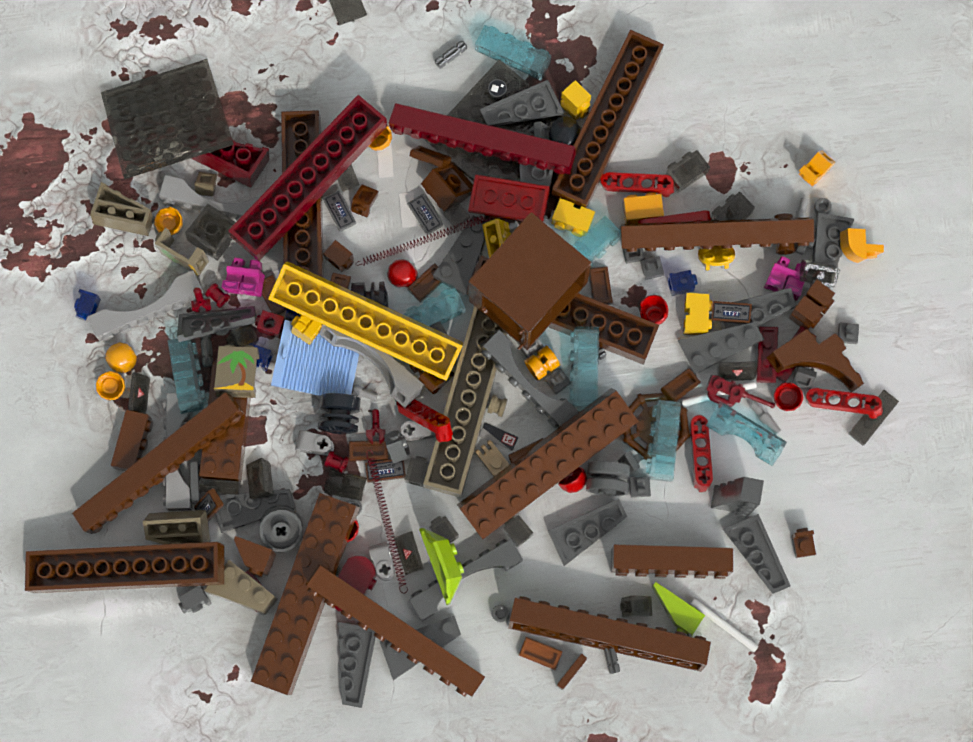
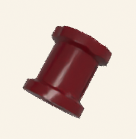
M214 283L207 289L205 296L207 298L210 297L217 303L216 306L221 308L228 302L230 295L228 293L225 294L218 288V284Z
M330 451L324 467H332L343 474L349 458H343L334 454V451Z

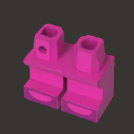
M781 256L778 262L774 264L764 288L773 292L782 290L783 286L784 289L791 288L794 300L797 301L807 278V275H805L807 266L797 263L795 270L787 268L790 260Z
M234 257L231 266L226 268V280H223L221 287L227 293L261 297L265 277L262 273V263L257 260H251L249 268H244L245 260Z

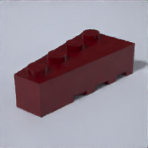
M195 130L184 144L186 157L250 188L270 160L269 148H258L249 143L241 144L232 139L224 140L218 138V136Z

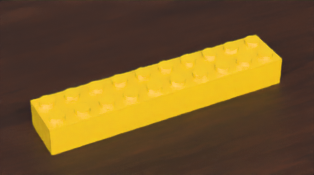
M288 261L284 263L269 296V300L446 381L463 346V342Z

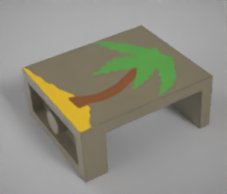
M167 228L163 232H159L155 238V245L162 255L189 271L193 270L198 277L209 262L205 252L198 247L189 259L170 249L175 240Z
M234 345L219 346L214 387L217 397L226 392L232 397L256 398V364L260 356L258 347L251 345L244 347H235Z

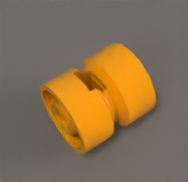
M547 345L537 351L536 356L531 355L524 360L526 367L537 381L545 377L547 371L552 372L560 366L557 357Z

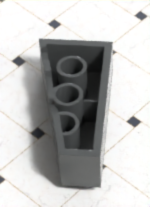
M741 477L734 479V481H728L727 485L726 483L714 485L711 508L734 512V515L738 517L750 515L760 505L764 480Z

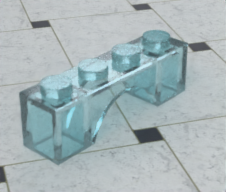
M721 401L706 424L707 427L722 436L731 434L744 439L752 446L756 457L771 466L774 465L787 441Z

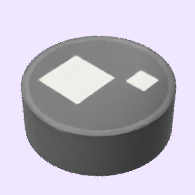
M500 79L491 81L488 86L489 95L494 99L503 98L507 93L506 83Z

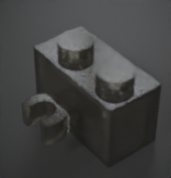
M698 150L693 153L689 151L682 157L681 161L671 163L667 167L665 175L672 177L674 188L677 193H680L708 174L710 166Z
M738 192L736 195L731 194L725 200L726 204L721 207L719 205L712 211L711 221L747 219L753 213L755 207L741 192Z

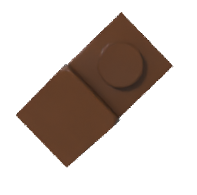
M425 371L418 379L432 394H436L455 373L451 371L446 381Z

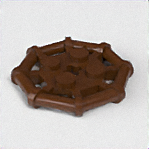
M663 393L637 394L629 408L634 413L641 405L643 411L636 417L639 421L635 424L636 433L631 434V428L623 433L624 444L627 443L637 453H640L644 460L663 457L673 458L677 450L691 436L688 427V409L678 402L672 405ZM660 401L659 406L654 405L648 407L646 402ZM665 402L677 412L671 414L664 408ZM680 417L681 430H676L674 419ZM652 421H653V422H659V423H660V424H659V427H660L659 430H658V429H655V430H652V429H651V427H652L651 422H652ZM673 435L678 436L677 440L670 447L667 443ZM640 438L647 444L646 449L637 443L635 439ZM663 445L664 450L651 451V446Z

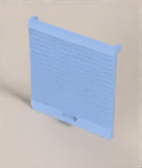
M285 320L271 386L318 396L326 393L351 395L359 354L346 348L332 346L320 334L308 345L301 338L292 334V321Z

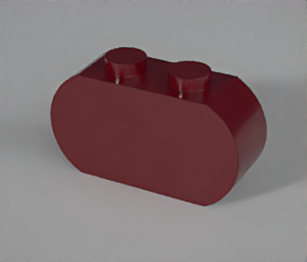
M363 556L348 558L338 575V578L364 595L367 594L368 590L372 591L377 583L374 565ZM335 606L334 608L341 613L342 609Z

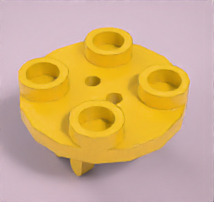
M700 246L698 259L704 263L706 270H710V265H724V269H728L729 263L735 259V250L733 248L724 249L721 246H713V249H702V246Z

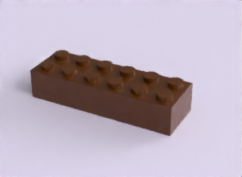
M213 362L208 405L218 398L214 389L217 362ZM233 397L245 414L241 416L240 421L228 426L222 435L214 437L210 444L202 449L199 476L203 480H224L225 482L241 483L251 398Z
M614 544L611 549V573H615V576H627L629 573H635V577H647L648 574H655V577L665 578L668 574H673L674 578H686L688 575H694L696 579H705L707 576H714V579H726L733 572V548Z

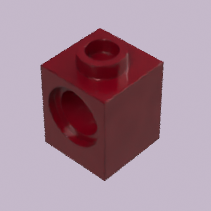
M262 310L261 315H258L255 325L258 332L280 339L286 319L284 316ZM273 320L275 323L272 327H265L267 321Z

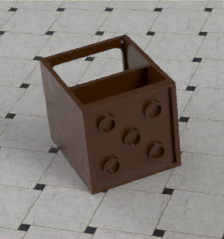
M531 212L468 281L469 302L519 343L518 350L522 347L528 350L587 284L592 262Z

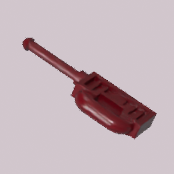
M711 374L705 388L708 391L709 400L724 407H732L736 402L740 403L741 398H749L770 408L775 407L774 402H769L749 394L742 384L737 385L735 384L736 382L732 380L729 382L717 375ZM718 391L728 394V400L717 396Z

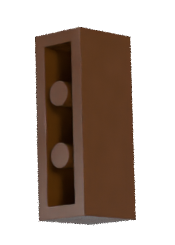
M130 410L125 411L110 465L114 469L126 471L141 459L142 453L147 449L148 445L147 434L151 432L153 427L152 418L148 414Z

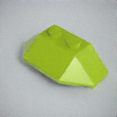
M420 528L421 537L446 605H449L462 580L461 574L464 573L461 562H456L454 556L457 554L454 543L450 544L447 538L425 528Z

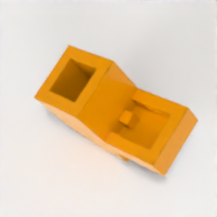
M821 150L816 153L809 163L799 170L800 173L798 175L813 187L836 162Z
M847 228L840 232L841 250L853 262L859 263L865 259L877 258V255L884 252V245L866 244V229Z

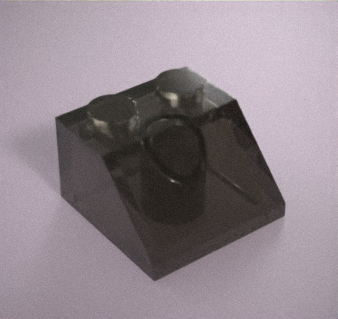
M207 204L185 232L186 239L218 261L232 241L228 230L236 222Z

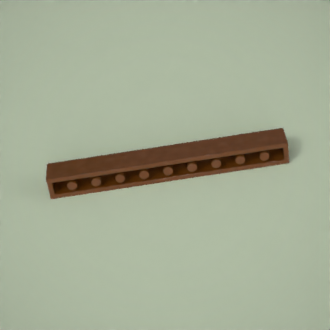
M812 217L621 224L622 249H626V252H636L637 248H645V251H656V248H664L666 251L675 250V247H683V250H693L694 246H702V249H713V246H721V248L728 249L732 248V245H740V248L752 247L751 244H759V247H770L771 244L777 243L778 246L782 247L790 246V243H797L798 246H808L809 242H814V219Z
M223 393L72 513L84 532L90 534L99 532L105 523L116 519L119 512L131 507L134 503L133 501L138 497L145 496L152 486L160 484L166 475L178 470L181 463L192 459L195 456V452L207 447L214 437L222 435L228 426L240 421L241 416L245 413L230 394Z
M318 565L305 584L309 587L308 592L316 597L320 594L326 598L324 603L333 609L335 606L341 608L342 615L348 619L352 617L357 619V625L364 630L372 629L375 631L373 636L382 642L387 639L392 643L390 647L399 653L401 650L408 654L406 658L415 664L418 661L425 665L423 667L425 671L431 675L434 672L441 676L439 680L448 686L451 683L457 687L455 691L466 697L468 694L473 697L484 680L485 676L321 565Z

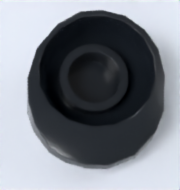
M568 116L556 119L550 129L552 141L574 146L580 134L578 122Z

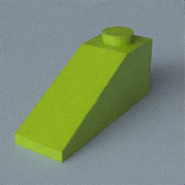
M655 582L652 588L673 625L677 627L676 631L692 636L705 615Z

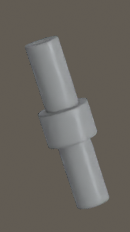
M801 198L799 210L796 211L795 218L807 217V198Z
M356 385L352 388L353 396L365 397L374 401L377 399V393L365 390L362 386Z
M756 402L749 406L759 416L763 425L766 424L775 435L781 431L771 419L772 416L768 412L765 413Z

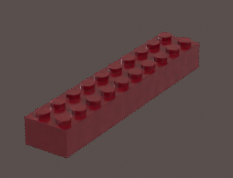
M357 95L228 230L231 238L257 261H260L387 127L386 117L360 95Z

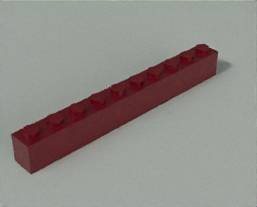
M397 103L394 105L389 120L391 131L397 135L406 134L414 139L423 138L434 144L439 142L451 148L460 147L465 151L480 152L488 157L492 155L497 156L504 161L513 160L525 166L528 164L534 165L541 170H554L558 174H570L576 156L575 146Z

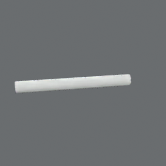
M755 380L742 383L743 387L746 388L745 390L756 388ZM718 391L716 395L723 397L728 394ZM707 393L682 399L681 405L685 407L708 401L709 398Z
M694 598L691 602V606L703 613L751 651L755 652L759 647L757 644Z

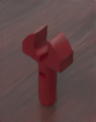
M199 287L194 288L193 292L196 301H191L192 311L200 312V306L205 308L206 311H210L211 300H204L201 289Z
M378 409L372 410V428L366 430V438L372 445L373 436L376 432L379 435L380 444L385 440L386 430L380 428Z

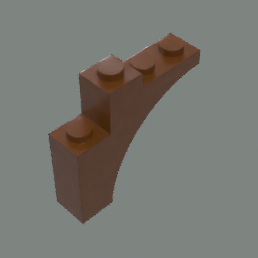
M806 329L766 357L777 373L793 367H810L834 376L850 392L855 391L864 384L860 374L853 369L849 359L842 354L847 348L844 345V341L836 333L818 344L815 336Z

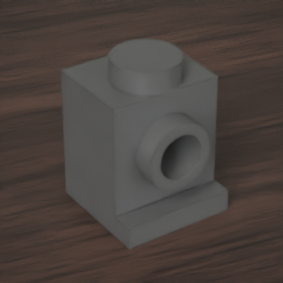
M394 430L384 435L393 464L411 458L405 436L401 437L399 430Z
M197 586L179 597L181 602L178 603L184 614L191 611L195 613L201 610L203 604L211 605L208 596L201 586Z

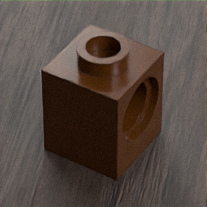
M337 240L323 253L324 258L341 273L345 269L348 270L354 263L353 253Z

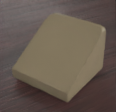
M199 172L195 181V192L199 195L213 196L217 174Z

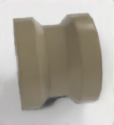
M493 394L487 413H496L499 417H503L508 399H500L497 395Z

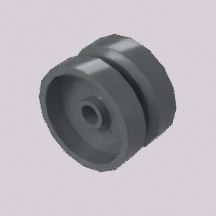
M609 461L588 462L587 474L593 478H589L586 481L587 492L608 496L628 495L629 483L624 481V479L630 476L629 465Z
M276 505L264 512L260 519L259 534L261 541L267 548L275 552H286L292 550L300 542L303 525L301 517L295 509L287 505ZM284 526V529H283V530H278V528H277V527L281 528V527Z

